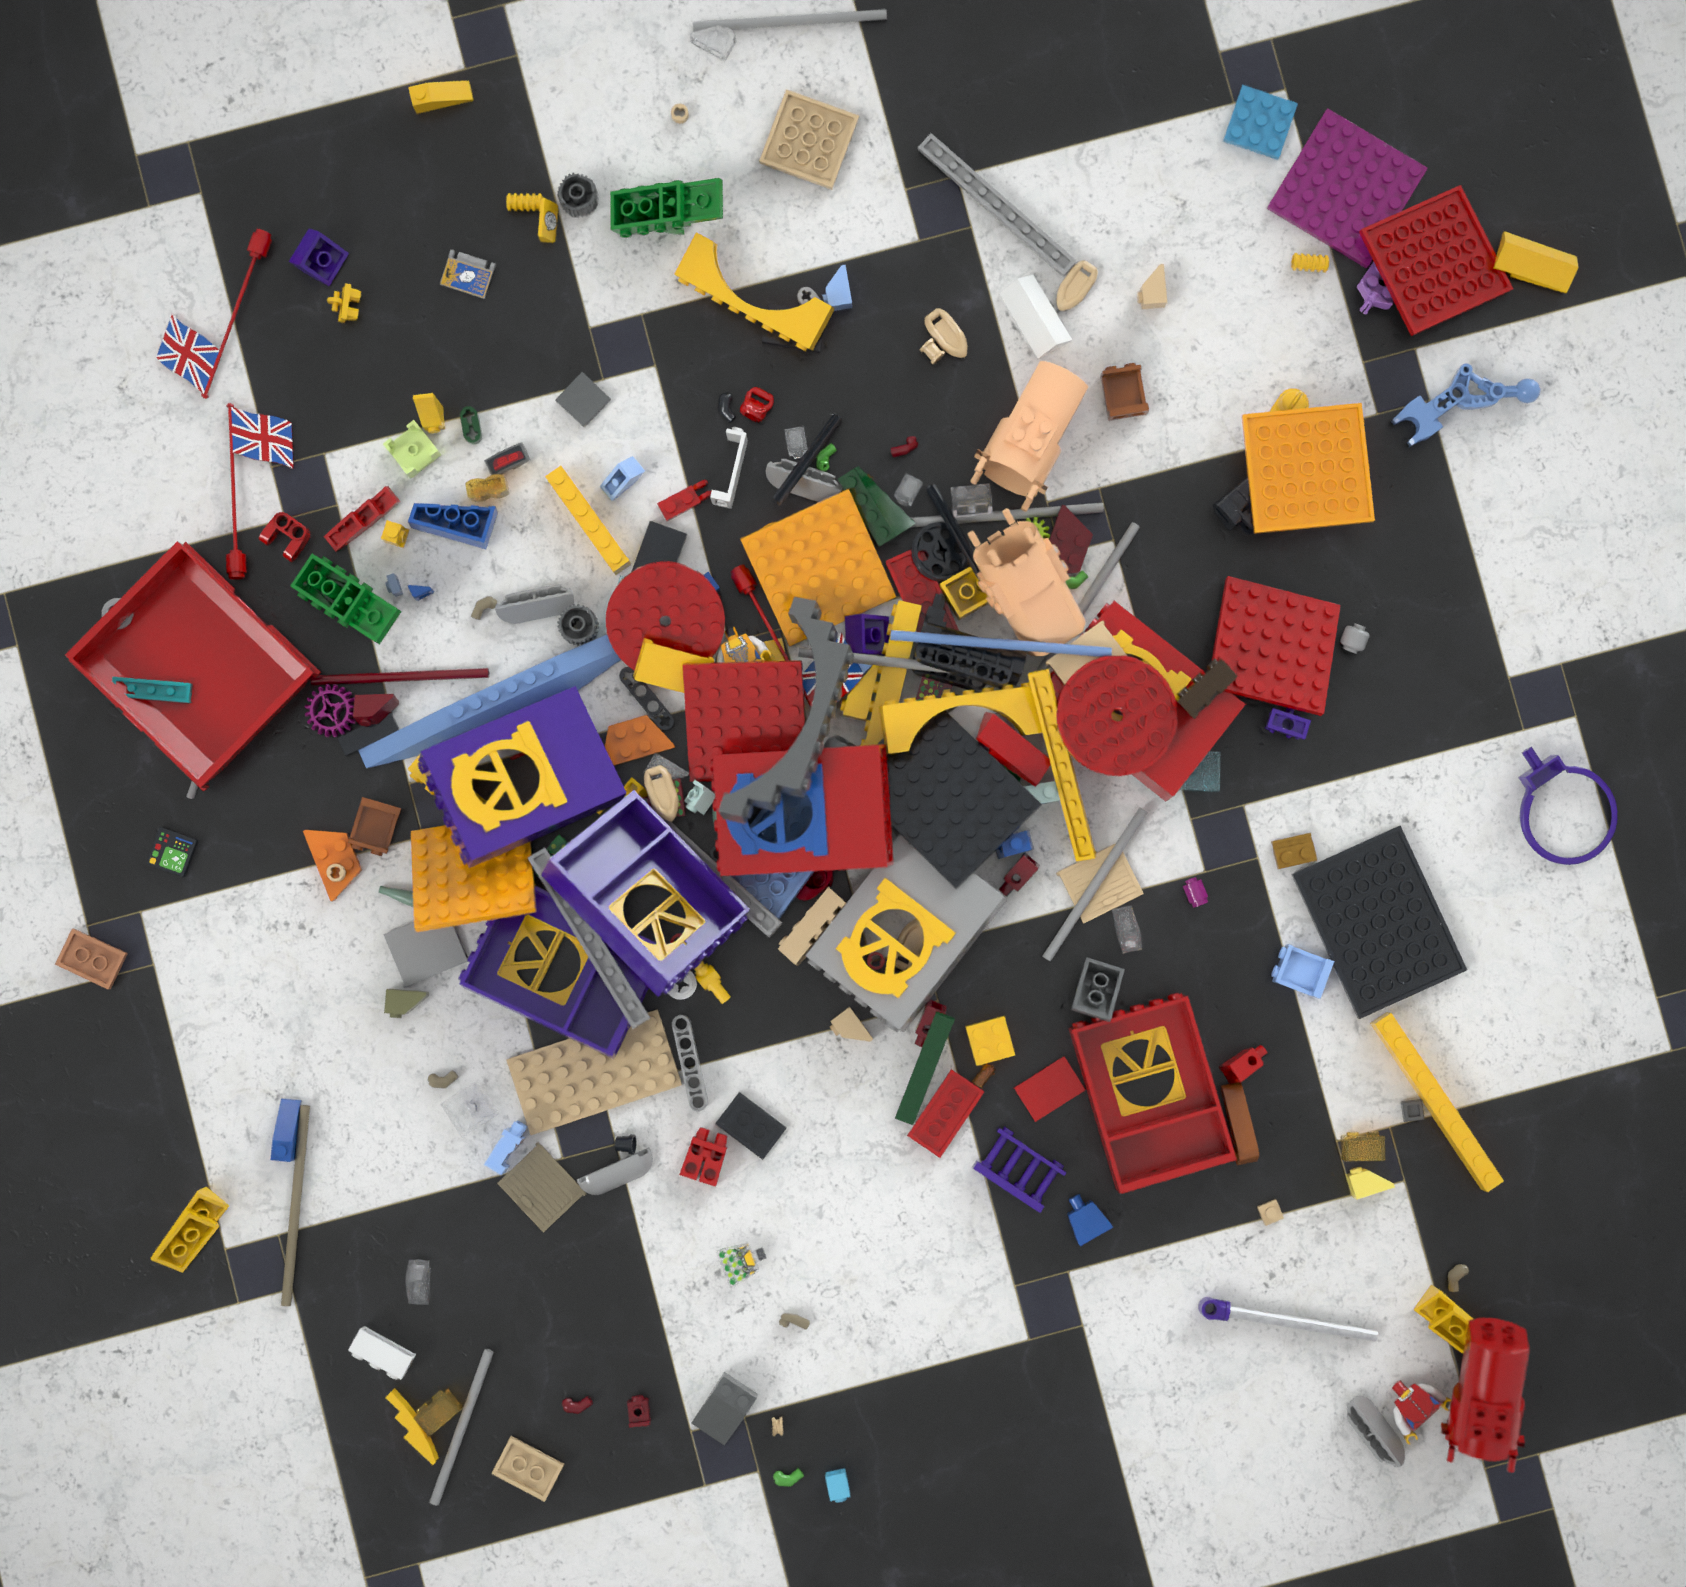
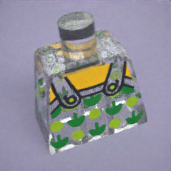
M749 1243L722 1248L716 1252L730 1288L735 1287L759 1271L757 1262L767 1258L763 1247L752 1251Z

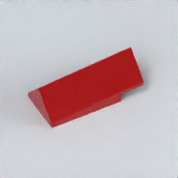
M986 712L984 714L976 740L988 747L989 754L999 763L1036 787L1050 767V759L994 713Z

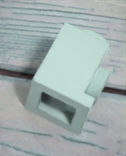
M694 780L693 784L695 786L689 791L684 802L687 803L686 808L693 813L699 811L704 815L713 803L715 793Z

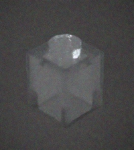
M804 426L785 429L789 456L801 458L808 449Z
M906 473L895 492L894 497L897 498L896 501L903 506H907V504L912 506L923 486V482Z

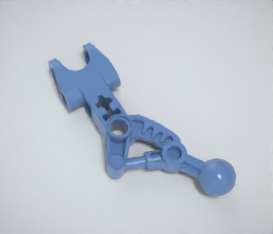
M1463 364L1457 370L1448 389L1427 404L1421 396H1418L1408 403L1391 422L1395 425L1401 421L1409 420L1415 424L1416 434L1407 442L1409 447L1420 441L1428 439L1443 428V425L1437 418L1454 406L1463 410L1482 409L1493 406L1502 398L1516 397L1523 403H1532L1539 397L1541 389L1535 380L1529 378L1521 380L1516 386H1504L1499 382L1493 383L1484 377L1482 379L1473 373L1470 364ZM1470 380L1478 384L1477 387L1486 394L1471 395L1468 390ZM1454 389L1460 392V398L1453 396L1452 391ZM1447 399L1448 402L1440 408L1437 406L1438 403Z

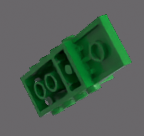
M721 178L687 183L674 180L669 183H656L649 186H637L636 188H622L610 191L611 230L623 238L632 237L633 234L648 235L649 232L654 231L657 233L684 235V227L691 226V223L723 219V180Z
M311 554L291 584V587L299 592L297 596L306 602L309 599L312 600L311 605L318 610L326 609L324 614L332 619L338 617V623L346 628L350 625L380 645L402 611L372 592L374 588L363 582L360 585L358 583L360 579L354 575L349 574V576H346L345 573L347 571L340 566L332 567L333 562L323 556L320 559Z

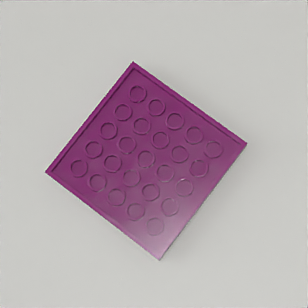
M1327 108L1266 209L1367 268L1372 261V257L1359 231L1401 212L1428 168Z

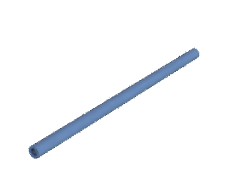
M891 630L890 640L1096 657L1111 656L1112 648L897 630Z

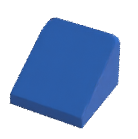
M408 585L413 598L417 601L434 594V590L431 587Z

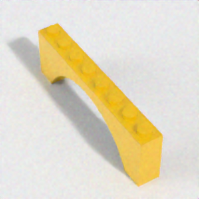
M697 232L674 275L679 277L678 281L686 286L689 284L696 286L695 291L704 296L706 293L712 295L711 300L720 305L725 302L729 305V310L737 314L740 311L745 313L747 320L756 323V321L763 323L762 328L771 333L773 330L779 332L778 337L787 342L790 339L797 342L795 346L804 351L807 348L813 351L835 308L816 297L798 307L787 310H766L744 302L730 289L722 276L717 258V244Z
M1030 682L1021 683L1019 688H1013V685H1006L1001 687L1002 690L994 691V687L983 688L982 693L967 690L962 691L963 695L955 696V692L945 693L943 698H935V695L923 696L924 700L916 701V697L904 699V703L896 704V700L885 701L884 706H880L879 710L887 754L909 751L915 735L929 719L946 709L956 706H978L992 710L1011 722L1021 736L1043 733Z

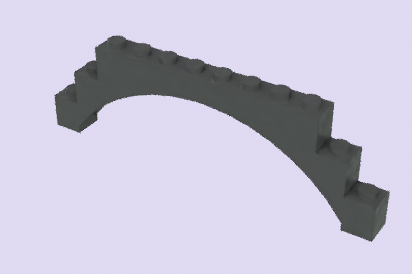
M794 597L788 613L792 623L798 624L806 635L814 657L816 683L814 698L807 721L795 743L773 768L749 785L730 794L724 793L718 812L725 820L746 824L747 819L752 815V806L775 811L777 804L779 805L781 802L782 793L804 798L806 791L810 789L812 773H815L817 769L818 755L822 754L824 738L829 734L830 720L834 718L837 700H840L842 696L841 688L843 682L847 681L849 665H852L854 661V653L850 645L836 642L838 632L834 624L820 620L821 609L815 600Z

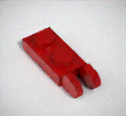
M706 479L702 480L694 486L691 485L657 503L666 521L700 505L702 501L710 498L712 490L706 491L699 497L695 492L704 488L708 481Z

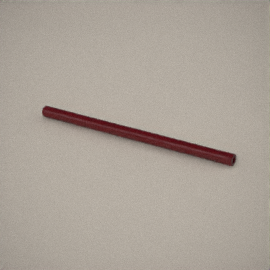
M489 668L318 675L316 678L311 677V685L489 678Z

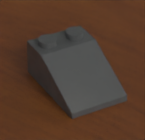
M1086 957L1071 1010L1110 1022L1125 969Z
M724 1372L691 1424L725 1445L754 1404L758 1394Z

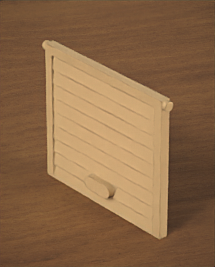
M1101 621L1071 643L1072 645L1112 648L1111 656H1127L1104 626V621ZM1057 653L1045 663L1047 666L1050 665L1065 685L1079 668L1100 657Z
M1115 844L1097 852L1095 859L1079 861L1056 873L1057 876H1060L1074 906ZM1123 852L1081 914L1080 918L1083 923L1144 894Z

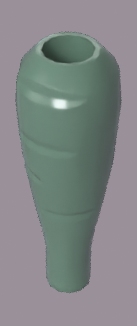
M380 886V894L387 895L413 907V891Z

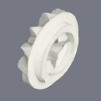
M691 971L684 978V982L689 984V986H683L680 992H678V985L675 984V987L668 993L671 997L682 1000L690 997L695 992L697 982Z

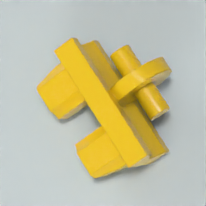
M345 283L341 299L339 298L340 292L334 291V297L327 298V303L332 304V311L338 312V306H340L338 322L344 323L346 320L356 321L358 318V309L348 306L349 301L359 303L361 291L351 288V284Z

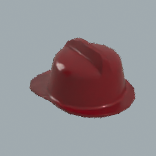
M833 870L814 871L796 897L799 900H810L819 893L825 892L828 887L831 888L834 881Z

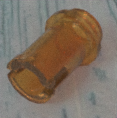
M989 1063L982 1064L983 1068L972 1080L981 1089L991 1075H995L994 1071L996 1069Z

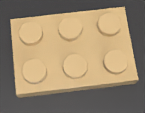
M511 1436L491 1474L545 1502L564 1463Z

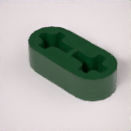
M467 406L460 412L463 436L469 444L475 445L482 439L479 415L473 407ZM469 411L471 412V414H474V416L471 417V424H469L467 418H464V416H467V412ZM472 427L474 432L478 433L474 440L468 437L471 434L470 428Z

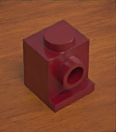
M643 1395L632 1396L627 1402L629 1428L649 1426L651 1423L649 1398H643ZM635 1409H641L642 1414H635Z

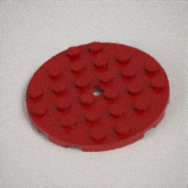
M653 562L636 568L615 587L606 610V630L612 648L619 658L633 670H635L644 638L652 640L653 644L708 658L709 656H714L724 634L725 613L718 592L700 572L676 562ZM668 616L671 619V623L667 626L662 625L660 618Z
M1104 656L1083 665L1066 682L1057 703V728L1065 748L1082 766L1103 775L1127 776L1152 766L1168 750L1177 729V703L1166 679L1151 665L1130 656ZM1118 710L1122 713L1120 721L1112 719L1113 711Z

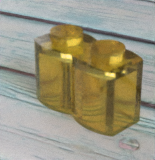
M500 474L491 475L486 479H471L465 483L467 496L473 502H483L490 497L503 498L510 494L508 481L504 475Z

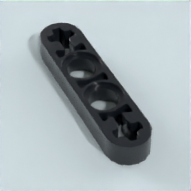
M630 667L623 668L619 674L621 682L661 730L668 731L672 729L675 721L670 712L646 683L637 682L630 688L629 686L632 683L629 679H623L625 678L624 673L626 671L634 673L635 670ZM638 686L646 688V694L642 697L637 696L635 693ZM651 701H656L659 704V708L655 712L648 710V704ZM662 709H664L665 712L661 714L666 719L668 717L670 718L669 726H661L662 720L659 716L657 717V719L654 718V716L658 715L662 711Z

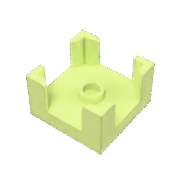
M414 420L407 425L408 430L393 441L390 438L383 443L410 479L441 456V453Z

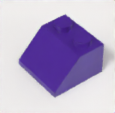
M308 229L289 262L309 276L330 286L349 253L319 231Z
M870 614L845 616V640L850 645L852 652L885 656L882 654L884 643H889L890 635H886L889 626V616Z

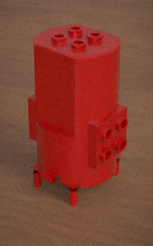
M1477 1318L1468 1322L1460 1379L1453 1387L1447 1423H1441L1440 1426L1441 1434H1445V1440L1449 1441V1445H1451L1448 1447V1462H1454L1455 1446H1457L1459 1452L1481 1460L1500 1461L1508 1459L1509 1456L1507 1471L1514 1472L1515 1456H1518L1517 1446H1525L1524 1436L1520 1435L1525 1405L1522 1398V1390L1529 1346L1526 1329L1521 1326L1495 1318Z

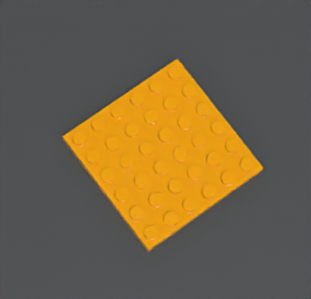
M1362 403L1242 414L1254 534L1375 521Z
M849 489L740 538L789 647L807 639L798 624L792 623L788 615L794 597L817 601L821 609L820 620L832 622L834 626L844 622L845 616L861 614L896 597Z
M443 825L411 831L414 929L416 932L536 912L533 866L528 857L532 856L531 841L469 868L468 864H463L461 860L459 845L455 846L451 838L453 834L450 827L447 828Z

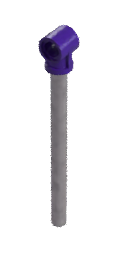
M1211 1297L1202 1298L1198 1304L1199 1312L1209 1320L1228 1321L1229 1318L1374 1342L1378 1338V1330L1236 1307L1231 1306L1230 1301L1213 1299ZM1208 1304H1214V1310L1211 1313H1206L1205 1307Z

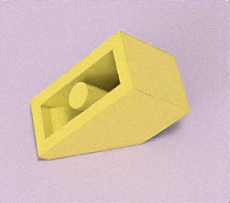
M1362 1167L1353 1168L1350 1170V1173L1345 1174L1352 1197L1355 1199L1395 1188L1394 1183L1369 1170L1362 1169Z

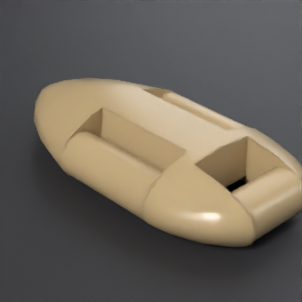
M1083 260L1071 268L1058 288L1056 302L1060 311L1075 307L1085 298L1097 279L1098 271L1095 266ZM1081 268L1091 273V275L1088 277L1080 271Z
M939 308L925 317V326L941 349L955 357H966L967 341L963 331L945 310ZM940 316L941 320L933 325L932 321Z
M658 765L645 771L644 784L653 809L661 818L672 822L678 812V795L670 773L664 766ZM660 773H661L662 776H663V777L658 778V779H655V780H652V779H651V776H654V775H657V774H660Z
M916 918L902 929L897 941L919 957L924 945V932L919 920ZM897 951L895 967L905 971L913 964L910 961L906 964L897 960L898 956L905 958Z

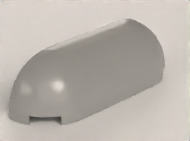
M781 459V462H769L766 467L767 479L773 486L779 489L797 462L787 459ZM808 467L790 493L820 502L840 493L842 485H839L834 475Z
M560 584L549 585L508 594L505 596V600L500 604H496L495 611L498 617L507 623H523L563 614L562 611H566L569 605L573 606L574 596L571 589L562 588Z
M646 1148L634 1155L576 1179L578 1185L588 1194L601 1195L644 1176L651 1168L653 1160L651 1150Z
M1363 1395L1354 1397L1347 1405L1348 1414L1346 1416L1349 1423L1380 1462L1385 1461L1393 1464L1394 1467H1401L1405 1461V1450L1398 1435L1369 1398Z

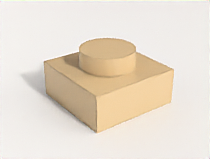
M1276 1199L1257 1206L1265 1226L1284 1219Z

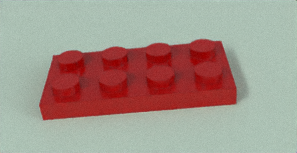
M951 1069L907 1136L941 1158L984 1091Z

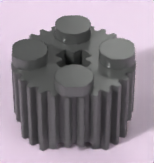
M573 172L572 175L570 173L568 176L565 175V179L562 180L563 183H560L559 191H557L561 207L574 218L583 217V215L587 216L588 213L591 214V211L597 208V200H599L595 183L587 176H583V174L579 175V173L575 174ZM579 193L581 196L576 197L575 194Z
M573 604V606L569 605L566 611H562L563 614H560L561 618H558L559 621L557 623L559 625L557 627L561 636L568 643L579 646V644H586L597 637L599 622L591 609L585 608L584 605L580 606L577 604L576 606ZM577 621L583 624L580 629L574 627V625H577Z

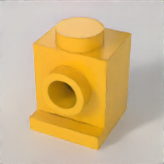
M386 520L381 540L385 543L404 548L410 530L401 524Z

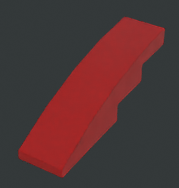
M385 486L372 499L366 500L357 510L350 512L324 536L335 552L339 551L386 515L400 500L389 486Z

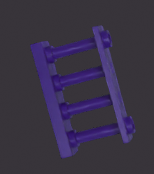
M1005 1126L1003 1129L998 1127L996 1131L1001 1136L986 1159L982 1160L981 1163L976 1160L972 1168L1041 1213L1044 1208L1041 1198L1058 1172L1065 1176L1064 1165L1056 1160L1053 1162L1049 1161L1014 1138V1132ZM1009 1139L1018 1146L1002 1171L995 1173L991 1170V1164ZM1024 1150H1026L1035 1157L1018 1183L1015 1182L1013 1185L1007 1181L1009 1179L1008 1175ZM1042 1161L1050 1166L1051 1169L1035 1194L1032 1193L1030 1196L1024 1192L1026 1189L1024 1187Z

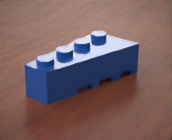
M414 503L408 523L412 529L487 549L498 512L496 506H446Z

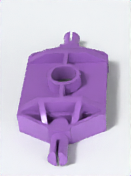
M1374 262L1357 285V289L1365 302L1360 308L1361 312L1364 310L1363 314H1367L1373 306L1389 309L1394 302L1387 287L1379 284L1378 280L1382 279Z

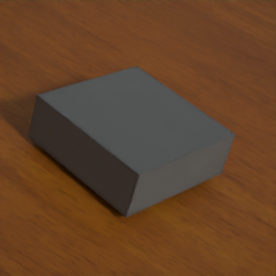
M1421 1099L1401 1102L1403 1122L1425 1120Z

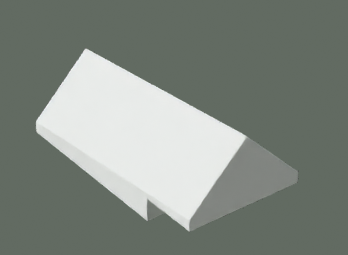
M1034 275L1016 279L999 293L1027 345H1030L1037 359L1072 341Z

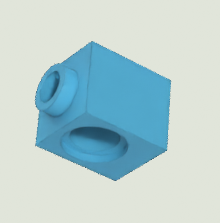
M845 1468L826 1472L825 1477L830 1501H846L847 1497H850V1489Z

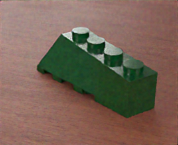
M859 466L838 478L843 489H849L861 518L879 547L916 524Z

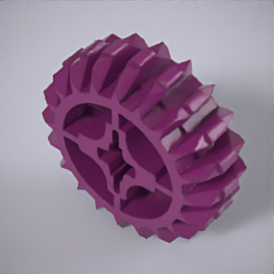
M326 684L325 690L322 687H318L319 694L313 691L312 695L315 698L308 697L307 700L311 702V705H305V708L310 710V712L305 713V716L311 717L307 721L308 724H313L311 729L314 731L318 729L319 735L325 732V737H330L331 732L333 737H338V731L341 735H344V728L350 731L352 728L348 724H356V721L352 719L354 705L352 704L355 700L354 697L350 698L352 693L350 691L345 693L346 688L341 687L339 689L336 684L333 685L332 689L329 684ZM337 695L344 701L333 704L328 696ZM322 701L323 709L317 715L318 705ZM330 706L335 708L333 715L328 713L330 712ZM346 707V715L341 722L340 713ZM330 718L336 726H324L320 720Z

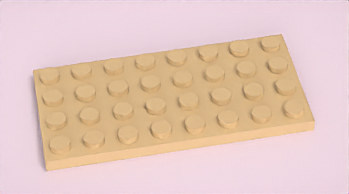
M658 1009L648 1012L647 1014L650 1019L633 1029L630 1026L615 1059L572 1039L506 1059L530 1135L681 1086V1078Z

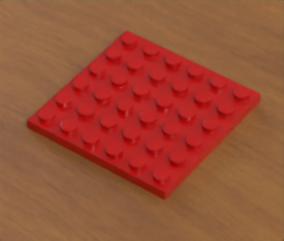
M1461 185L1362 228L1359 231L1411 336L1513 290L1505 271L1494 268L1497 256Z
M1228 576L1225 580L1212 660L1216 659L1218 661L1221 658L1238 677L1224 691L1322 716L1325 710L1341 605Z
M802 660L684 663L682 665L690 782L694 780L712 781L714 779V771H711L710 760L713 759L712 755L789 750L795 743L805 725Z

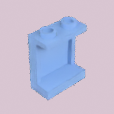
M1286 944L1279 952L1278 958L1281 959L1278 966L1275 965L1271 974L1273 977L1272 981L1321 999L1334 961Z

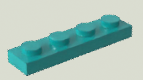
M112 677V682L115 685L116 681H121L127 686L129 692L135 693H124L128 698L191 703L192 683Z

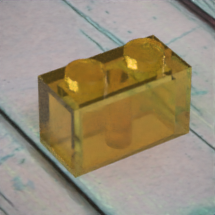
M1368 1131L1366 1135H1359V1132H1346L1347 1135H1341L1342 1160L1385 1161V1136L1379 1135V1132Z
M449 1389L444 1392L439 1390L431 1397L433 1401L429 1405L424 1403L416 1410L418 1414L414 1417V1420L428 1437L463 1408Z

